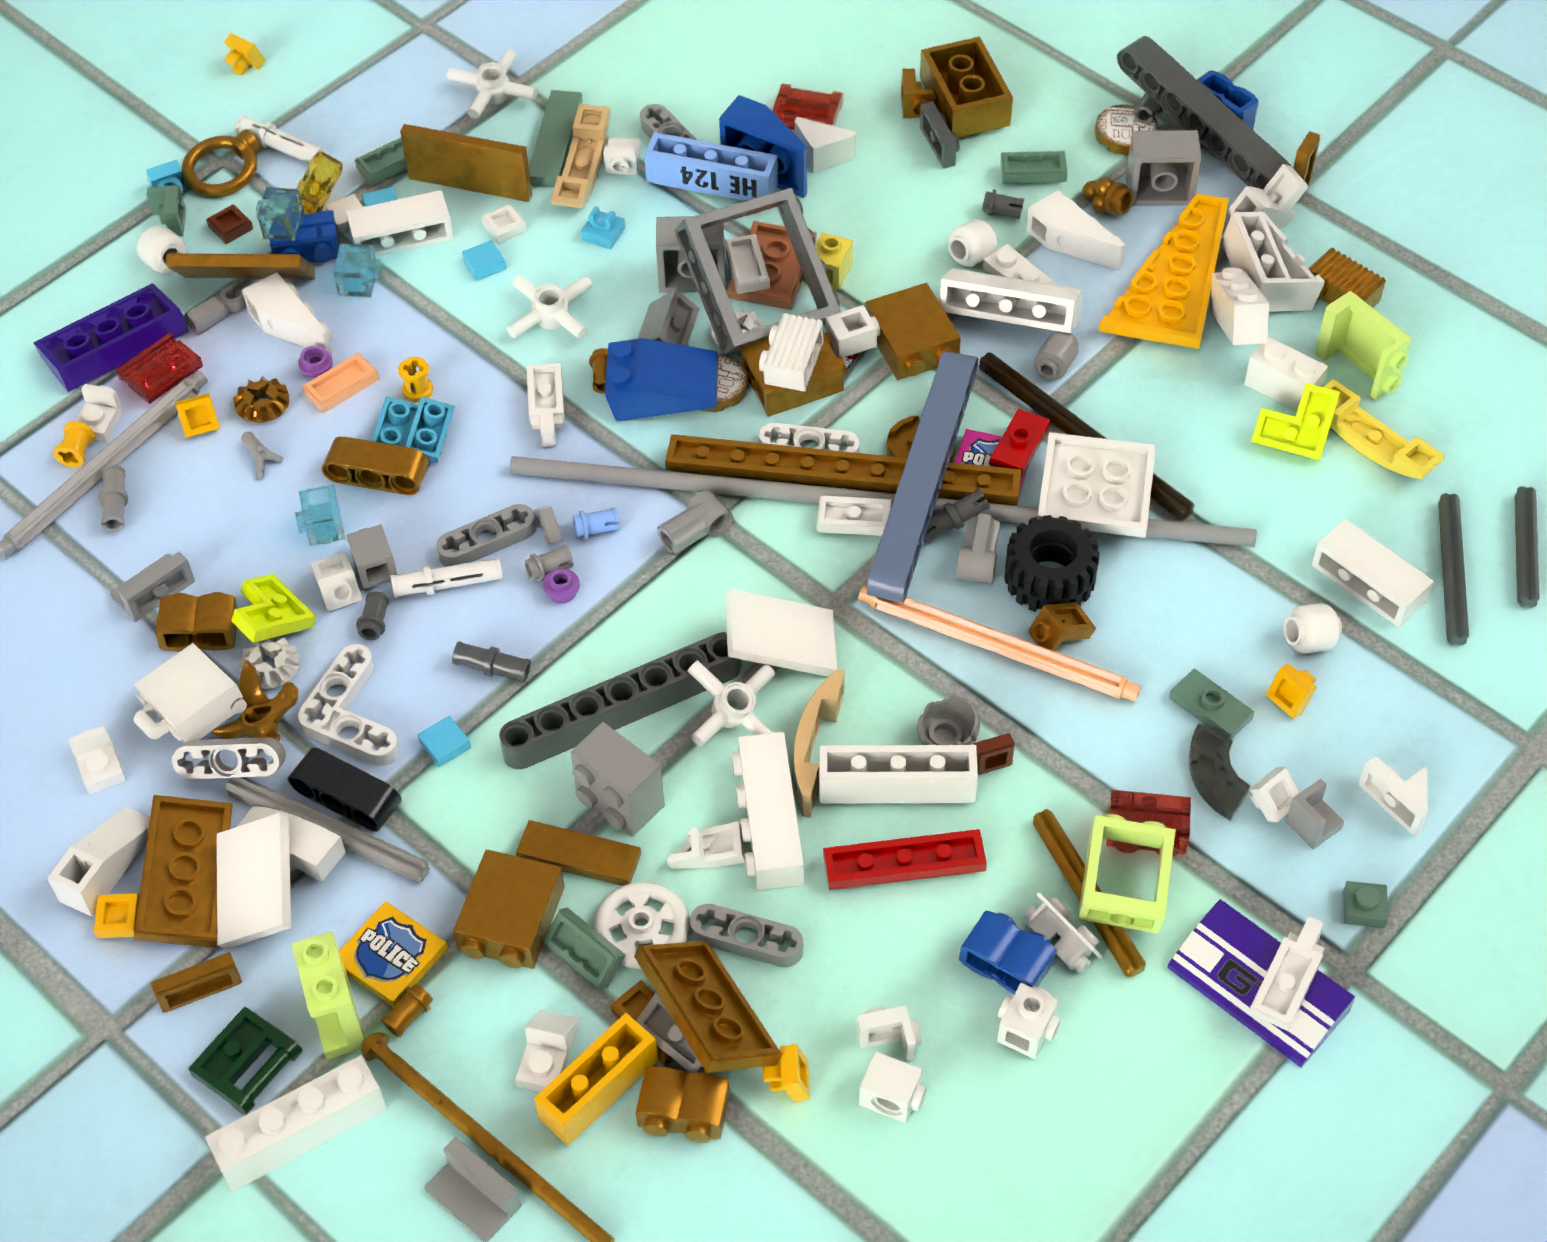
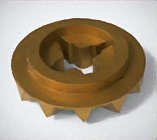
M262 376L258 382L248 380L246 387H238V394L233 397L235 410L241 418L249 422L263 423L281 416L289 405L290 397L286 385H281L277 378L267 381ZM266 394L268 399H262L261 397ZM255 397L261 398L257 402L255 401Z

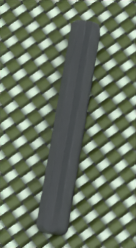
M1520 486L1515 494L1517 602L1521 607L1528 606L1532 608L1537 605V601L1540 599L1536 490L1533 487L1526 488Z

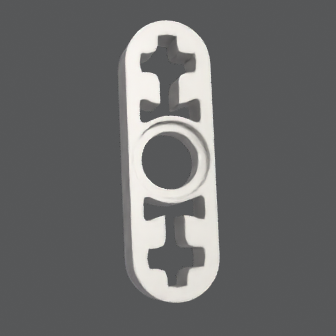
M769 423L759 431V443L801 447V442L814 440L819 444L814 449L827 450L825 449V443H828V450L842 451L840 450L841 447L847 446L846 451L843 452L859 453L860 451L859 438L850 431L783 423ZM773 438H778L776 443H772ZM790 439H793V445H790Z

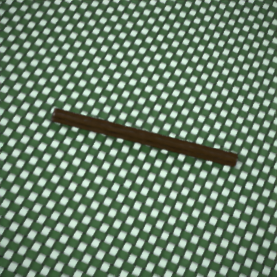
M988 352L985 356L981 357L979 361L980 370L1044 418L1050 419V422L1064 433L1107 439L993 353ZM1153 473L1150 497L1179 519L1185 520L1192 514L1195 506L1194 503Z

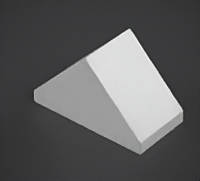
M796 117L795 135L807 146V164L813 173L855 159L856 131Z

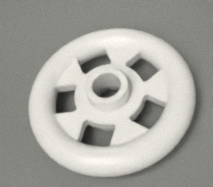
M636 882L614 890L602 901L595 915L594 929L626 955L621 966L641 969L634 958L636 953L635 944H645L651 941L653 945L686 942L690 930V918L683 901L672 890L656 883ZM649 899H654L664 904L659 912L652 907L645 906ZM625 902H630L634 907L629 909L624 916H621L616 909ZM639 919H645L648 921V923L645 926H637L634 924ZM663 921L674 923L671 936L660 934ZM622 927V932L626 939L616 943L610 931Z

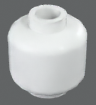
M971 220L952 230L949 236V253L960 265L974 267L996 252V234L987 222Z
M164 226L148 228L142 233L137 244L140 259L158 273L169 274L174 272L166 267V255H169V253H187L186 244L182 238Z
M1327 604L1303 605L1295 607L1289 613L1288 618L1284 622L1283 631L1286 641L1302 654L1328 651L1336 646L1340 638L1342 622L1333 608Z

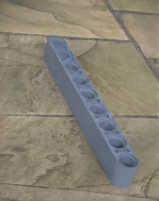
M949 351L942 352L871 567L867 584V595L902 603L906 600L974 385L978 357Z

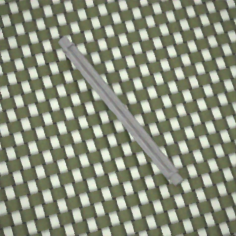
M196 371L190 378L185 377L3 535V540L0 542V556L6 559L14 551L19 552L99 482L103 478L102 471L106 466L118 465L178 412L175 402L197 396L200 393V389L208 383L206 376L202 372Z

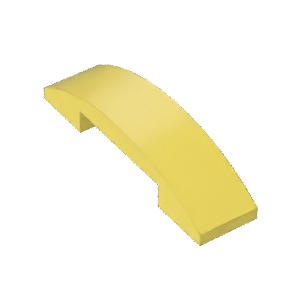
M1332 379L1324 386V388L1340 392L1331 428L1348 444L1370 460L1393 472L1417 479H1423L1444 461V454L1418 436L1409 442L1358 407L1361 397L1335 379Z

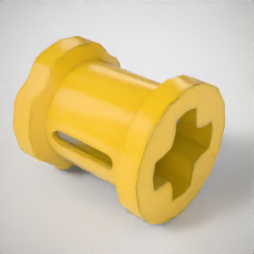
M409 357L402 361L398 366V373L404 380L402 386L404 397L411 402H420L421 397H431L433 385L427 377L429 374L428 363L421 357Z
M69 421L63 429L65 436L62 443L55 447L53 455L61 464L77 468L84 464L86 459L84 452L87 445L93 443L95 433L85 423Z

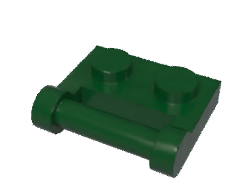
M244 1006L192 1063L188 1070L192 1077L228 1101L238 1112L247 1115L255 1106L253 1101L290 1060L295 1061L299 1057L303 1049L291 1037ZM270 1044L277 1048L273 1055L241 1090L234 1086Z

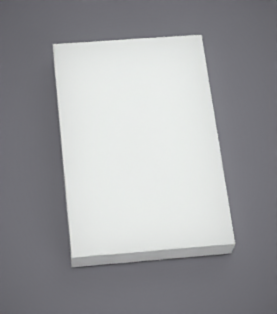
M729 589L725 595L728 657L827 677L837 670L833 610Z
M278 812L217 833V946L228 949L291 929L289 816Z

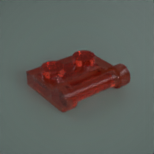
M782 83L772 111L791 130H795L796 117L835 126L838 113L842 109L844 95L843 92L833 91L830 94L792 88L791 84Z

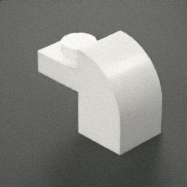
M1283 164L1264 189L1246 186L1227 211L1230 215L1233 212H1264L1278 229H1281L1297 215L1292 208L1309 186L1292 166Z

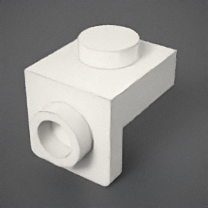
M906 1005L890 1009L875 1007L867 1010L864 1014L857 1015L856 1034L860 1048L901 1040L906 1061L915 1060L916 1045L922 1042L917 1020H910Z

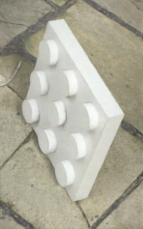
M1049 432L1037 519L1042 520L1044 515H1052L1053 519H1059V516L1067 517L1068 522L1072 523L1075 520L1081 523L1082 530L1088 528L1089 531L1145 538L1156 445Z

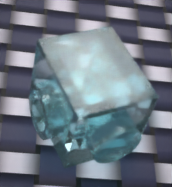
M266 187L262 200H259L256 206V216L263 239L296 241L304 216L299 189Z
M340 244L333 271L338 296L371 297L375 279H380L381 261L376 259L373 245Z
M335 485L299 491L302 511L295 512L299 533H307L310 546L329 544L346 539Z

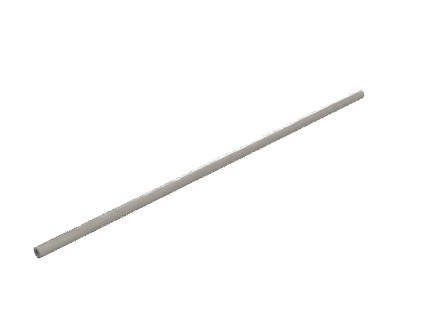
M512 456L510 460V474L691 492L708 490L713 494L819 504L820 497L891 499V504H893L895 498L893 493ZM938 498L933 515L944 509L943 505L950 502L952 505L958 500ZM973 502L972 506L978 504L979 502ZM989 503L990 508L981 512L982 514L992 515L999 522L1024 523L1028 525L1029 519L1037 518L1038 508ZM1148 519L1146 537L1255 547L1257 535L1256 529Z

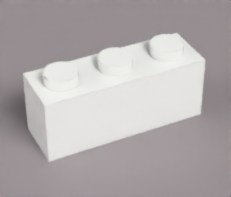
M442 190L346 211L358 261L454 240L451 219Z
M1236 267L1224 268L1222 272L1212 273L1210 312L1232 345L1267 343L1269 302L1246 271Z
M1346 519L1318 542L1312 562L1313 567L1398 628L1427 603L1434 583L1423 571L1414 568L1397 556L1393 550L1386 548L1370 537L1363 529L1356 527Z

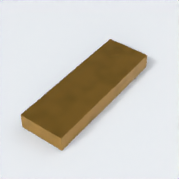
M529 820L516 850V856L560 866L562 871L624 886L631 884L641 857V847Z

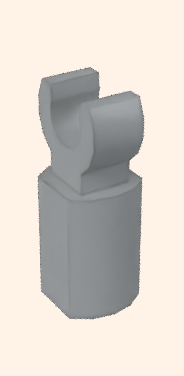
M232 285L227 286L221 290L218 297L215 298L213 296L185 314L186 320L190 328L199 335L225 319L228 313L243 310L246 307L244 296L241 294L236 297L234 287Z

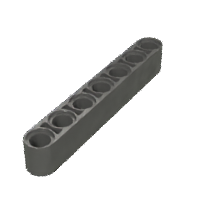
M1142 36L1118 52L1117 63L1120 69L1186 130H1198L1199 142L1247 186L1264 189L1283 164L1291 166L1285 158L1150 37Z
M721 632L509 721L500 729L499 738L504 762L513 769L528 768L575 748L602 722L616 730L707 691L687 671L697 660L722 684L733 680L740 674L742 661L737 658L723 657L728 656L727 632Z

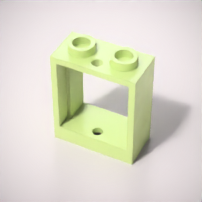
M1116 814L1095 815L1089 836L1078 919L1159 934L1165 919L1176 829L1166 828L1162 823L1155 821L1143 823L1126 821L1125 818ZM1102 838L1160 849L1154 902L1095 891Z

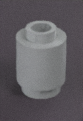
M1060 331L1051 334L1034 359L1036 370L1045 378L1051 380L1061 379L1078 355L1079 343L1077 338L1072 333Z

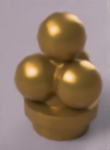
M1103 177L1097 182L1089 181L1082 189L1084 197L1092 200V208L1099 214L1106 212L1112 215L1126 214L1133 204V191L1128 189L1127 185L1120 182L1114 183L1113 180L1107 177Z

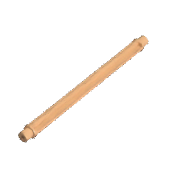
M865 584L860 590L858 599L871 604L872 608L902 619H908L921 626L986 650L997 652L1002 656L1067 680L1081 683L1086 687L1118 699L1123 697L1136 702L1139 696L1141 686L1129 682L1126 677L930 605L913 601L908 597L902 603L867 595V585Z

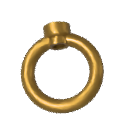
M246 129L236 137L215 136L207 138L193 146L184 157L181 167L183 180L192 191L203 196L222 197L233 194L244 188L254 177L257 170L256 153L261 150L260 143ZM216 149H232L239 158L245 161L239 175L221 184L204 183L194 173L197 161L206 153Z

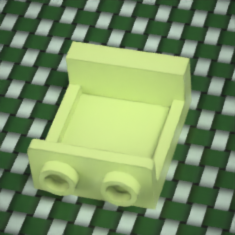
M1349 291L1326 306L1314 354L1323 361H1326L1336 353H1341L1374 380L1370 397L1377 400L1386 393L1392 394L1400 386L1402 370L1409 359L1408 350L1412 338L1352 291Z
M333 931L294 942L292 948L310 1016L316 1020L326 1060L361 1050L362 1042L365 1038L349 978Z

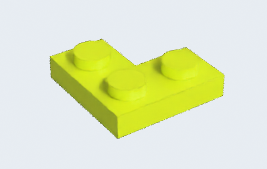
M1305 383L1296 417L1261 408L1251 442L1320 461L1340 392Z
M274 574L243 580L240 592L253 605L234 609L231 621L252 643L313 628L316 616Z

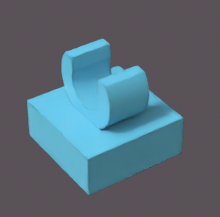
M177 159L146 169L150 187L179 185L183 195L181 183L183 181L182 170Z
M595 206L588 216L587 223L581 230L582 240L612 249L625 229V218L616 216L615 212L611 210L609 213L599 211V207Z

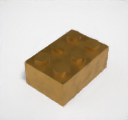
M980 37L921 50L920 80L925 90H935V106L939 112L944 113L951 133H955L960 138L1011 126L1013 96Z

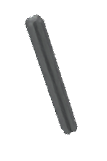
M1444 493L1440 496L1438 508L1447 641L1451 645H1464L1469 637L1460 498L1455 493Z

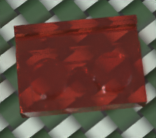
M168 333L117 368L116 372L121 381L124 380L128 387L150 404L179 384L185 377H189L202 368L203 363L199 355L180 340L174 339L171 333Z

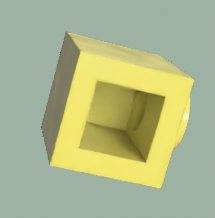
M822 232L815 247L819 258L826 264L827 278L831 288L839 291L852 266L853 240Z

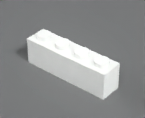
M951 268L941 280L939 303L946 313L1071 333L1079 321L1083 289Z
M784 732L738 737L739 752L732 753L734 776L741 775L743 784L736 785L738 809L746 808L747 818L740 819L743 842H750L752 851L745 852L747 876H755L757 891L803 886L804 863Z
M819 745L820 803L976 802L978 783L976 745Z
M360 1055L205 1136V1139L231 1192H234L386 1111L387 1108L377 1082L364 1058Z

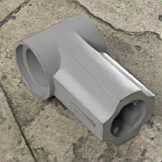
M708 490L702 491L691 499L685 511L657 527L658 536L661 538L664 547L670 553L674 552L676 554L706 535L711 538L722 535L730 528L734 517L712 492Z
M979 513L977 516L969 518L964 547H961L959 552L956 579L993 584L997 552L995 550L1000 522L996 521L992 515Z

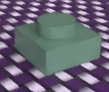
M1346 881L1344 886V924L1385 928L1388 921L1387 885Z

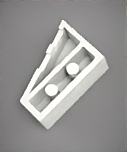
M1233 212L1221 240L1231 267L1246 271L1269 302V312L1312 310L1325 283L1320 275L1314 276L1305 266L1306 259L1301 254H1294L1286 245L1288 239L1264 212Z

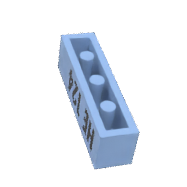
M657 132L653 133L644 153L646 182L742 201L775 193L778 185V155Z

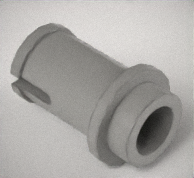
M566 545L538 556L535 553L530 554V559L524 561L527 574L532 581L536 579L543 581L545 576L553 570L574 566L571 552Z

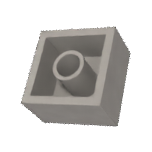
M1198 130L1132 131L1125 178L1128 189L1132 190L1134 194L1132 206H1184L1191 202L1195 196L1202 158Z
M694 216L656 217L659 293H669L675 288L680 292H698L674 231L684 219ZM724 223L704 228L702 231L725 287Z
M604 722L597 726L570 752L577 798L588 808L594 806L603 813L605 819L615 829L620 830L622 828L634 836L665 806L661 764Z

